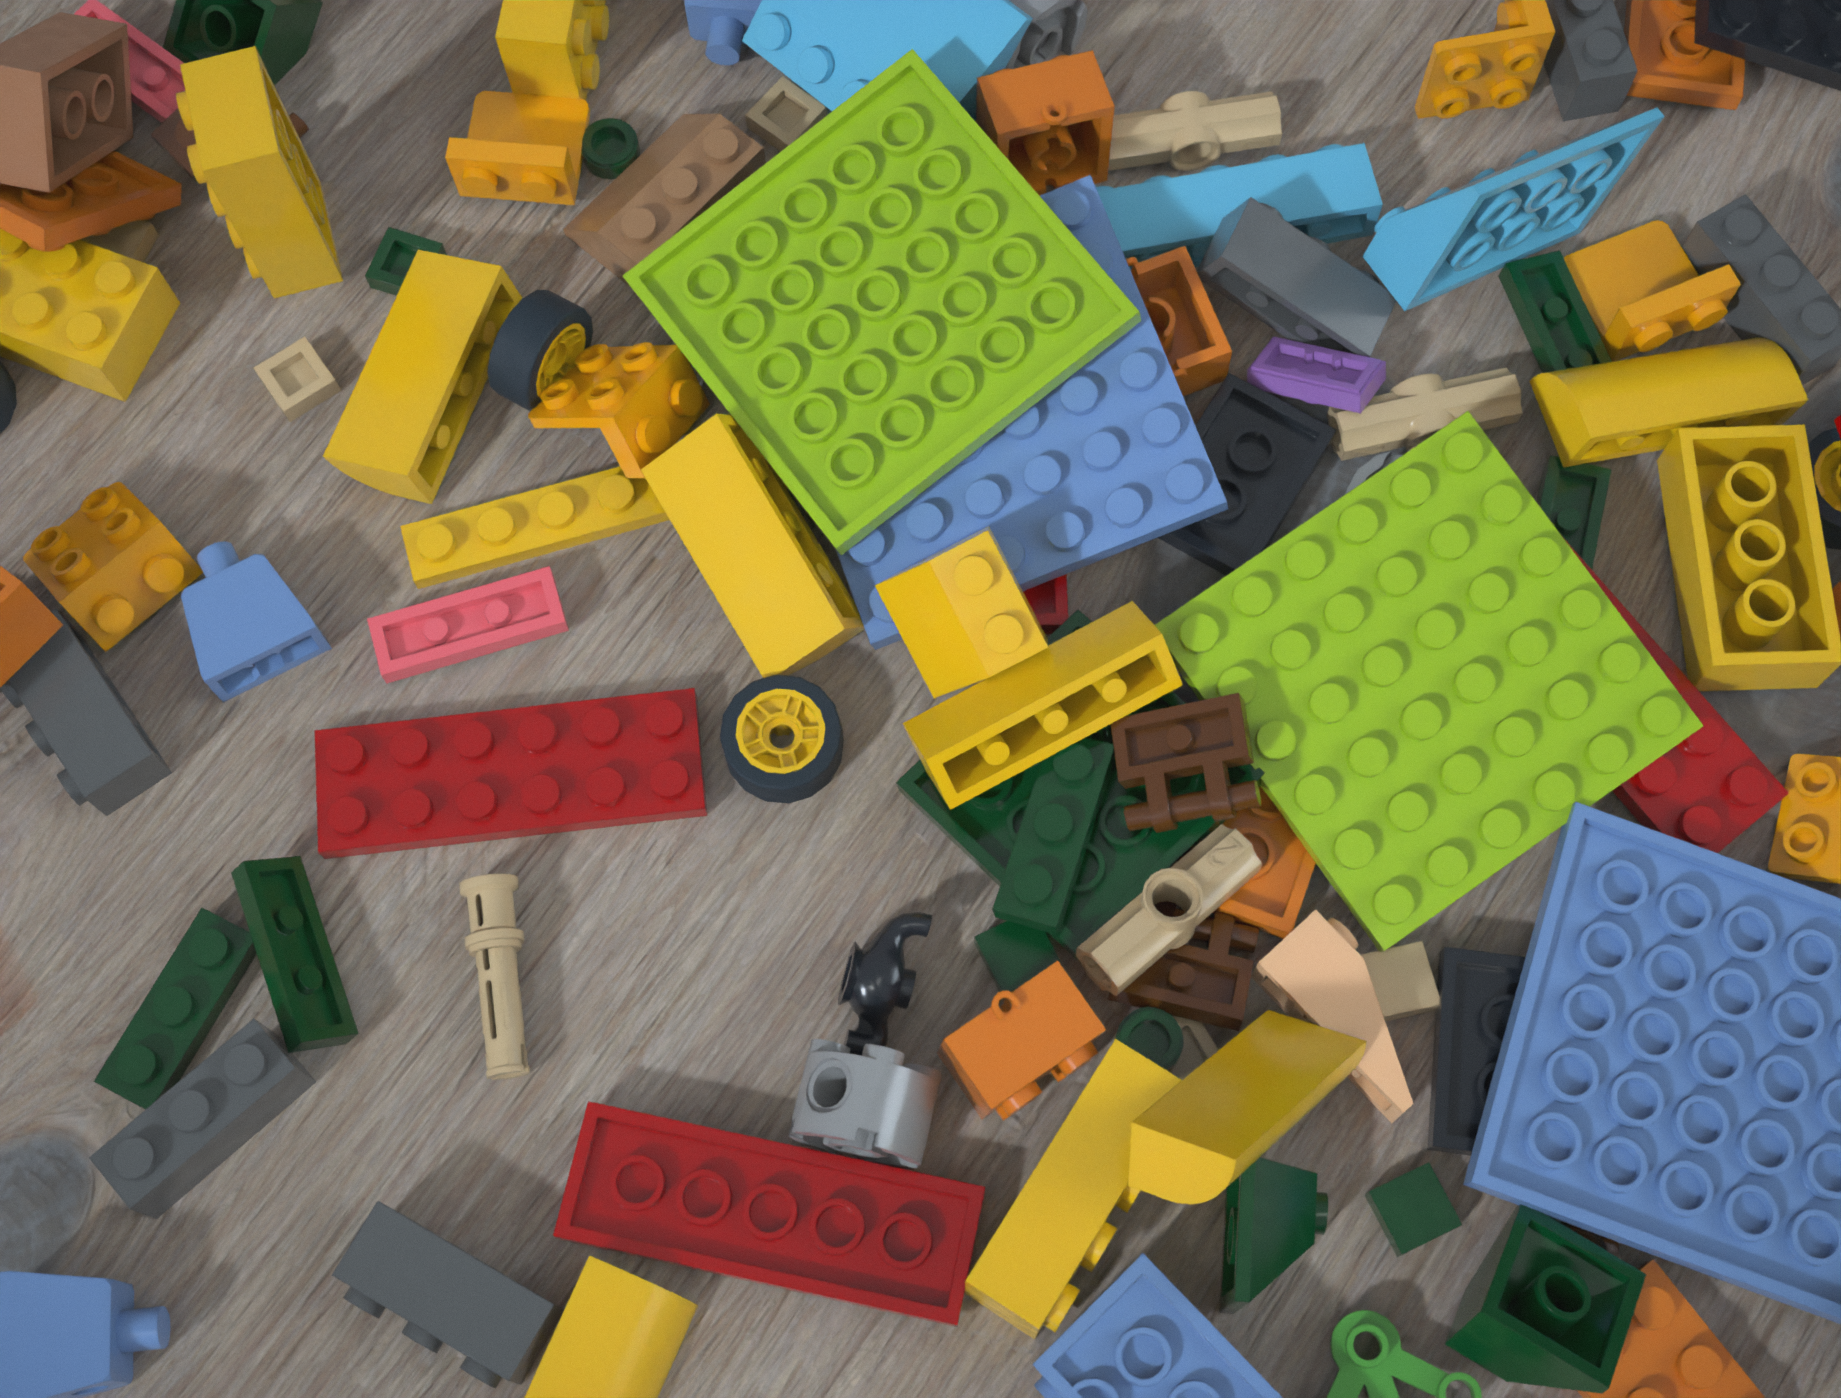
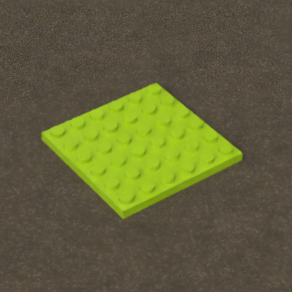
M913 49L623 275V278L840 555L847 552L1141 322L1139 310Z
M1469 411L1155 624L1164 637L1175 667L1200 701L1240 693L1245 701L1254 763L1251 765L1255 770L1260 768L1265 772L1261 777V787L1380 952L1390 948L1567 823L1573 803L1578 802L1590 807L1703 727V724Z

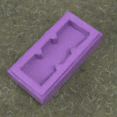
M1273 337L1247 369V382L1265 392L1300 399L1309 404H1321L1360 414L1386 379V361L1279 337Z

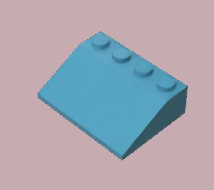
M762 0L742 42L831 111L913 49L975 121L977 77L990 75L998 70L1005 69L1033 18L1009 0Z
M1657 107L1562 143L1544 152L1538 153L1536 150H1531L1519 157L1511 166L1496 172L1492 168L1486 169L1476 175L1468 184L1452 191L1449 187L1441 188L1430 195L1423 203L1407 210L1403 206L1396 207L1386 213L1376 223L1374 227L1376 234L1362 257L1401 308L1407 311L1497 271L1508 262L1521 260L1581 233L1665 116Z

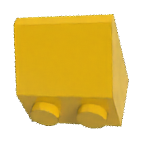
M989 526L875 584L933 698L987 679L1048 648V639Z

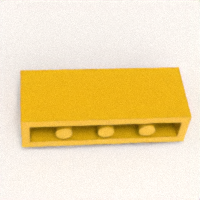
M423 250L417 251L323 454V457L330 464L351 478L379 491L428 504L433 503L488 379L487 371L490 352L497 333L508 314L522 299V296L502 266Z
M1762 337L1540 373L1529 381L1563 467L1664 450L1678 428L1782 425L1809 400L1795 367L1786 352L1774 341Z
M715 414L641 469L648 484L763 678L773 675L788 676L829 654L865 629L855 602L782 480L732 415Z
M1267 1010L1131 1122L1128 1186L1180 1204H1199L1215 1198L1358 1066L1364 1055L1367 1041Z
M589 1255L524 1398H658L698 1305L656 1284Z

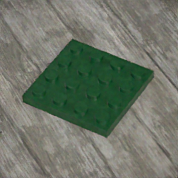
M1079 609L1076 610L1047 638L1048 645L1090 624L1092 621ZM1171 691L1126 716L1186 703ZM1111 724L1087 736V738L1113 744ZM921 760L913 765L896 784L899 791L1000 886L1041 762L951 810L927 774ZM1116 760L1059 935L1049 933L1079 963L1081 962L1076 957L1077 947L1142 893L1145 882L1152 874L1161 869L1171 868L1226 821L1216 822L1212 816L1178 822L1177 829L1156 833L1153 827L1129 831L1125 821L1124 806L1148 801L1146 786L1142 785L1125 789L1118 782ZM1251 764L1228 768L1231 784L1256 780L1258 787L1261 786V777L1265 772L1260 768L1255 770ZM1204 773L1170 780L1173 796L1206 790Z

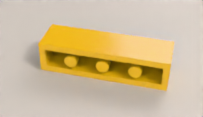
M1131 601L1048 645V648L971 686L902 724L927 774L951 810L1177 689L1183 684L1162 633L1138 606Z

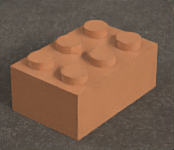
M59 12L0 43L1 184L50 193L134 138L127 24Z

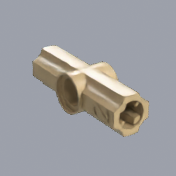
M1186 91L1167 98L1160 105L1159 109L1114 115L1108 171L1170 162V165L1178 170L1192 171L1212 164L1223 153L1280 145L1282 137L1281 110L1277 95L1274 96L1271 91L1210 101L1205 93Z
M1507 367L1443 381L1442 377L1438 374L1417 375L1398 383L1389 393L1373 396L1361 414L1329 406L1327 413L1328 424L1337 430L1331 444L1334 453H1337L1340 460L1343 461L1403 447L1408 452V450L1413 449L1467 411H1469L1482 430L1518 423L1523 414L1521 389L1516 375L1511 374Z
M1221 824L1171 868L1161 869L1152 874L1145 882L1142 893L1077 947L1076 957L1082 963L1086 974L1103 991H1109L1117 996L1170 949H1178L1188 943L1194 935L1196 926L1260 871L1262 862L1253 850L1252 843L1236 828L1229 829ZM1159 902H1172L1180 906L1185 914L1178 917L1165 916L1157 911L1154 905Z

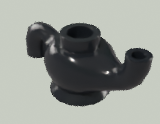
M922 912L903 913L891 919L863 950L856 942L853 943L845 966L838 997V1005L849 1002L853 1011L859 1017L858 1027L855 1030L848 1029L844 1040V1045L850 1048V1054L862 1056L864 1045L866 1044L886 1047L888 1042V1018L894 1007L907 1009L915 984L916 971L905 968L903 948L905 940L915 935L927 937L932 921L931 914Z

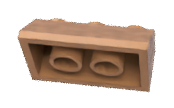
M683 114L563 229L564 233L630 287L623 278V275L766 164L764 147L721 114Z

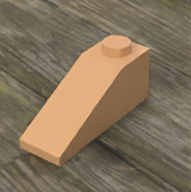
M1314 910L1258 962L1251 978L1288 1016L1367 1041L1360 1063L1347 1078L1393 1123L1414 1103L1364 958L1356 951L1358 948L1357 940L1341 922L1335 918L1326 920L1317 910Z

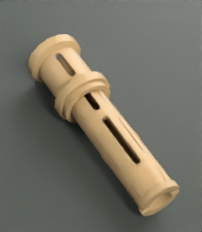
M488 874L471 877L461 881L459 888L460 895L467 898L471 934L465 937V949L469 951L470 956L476 957V967L478 970L479 997L486 1050V1077L492 1080L517 1078L530 1074L525 1046L516 952L522 950V944L524 943L523 930L516 928L513 892L519 888L518 877L511 874Z

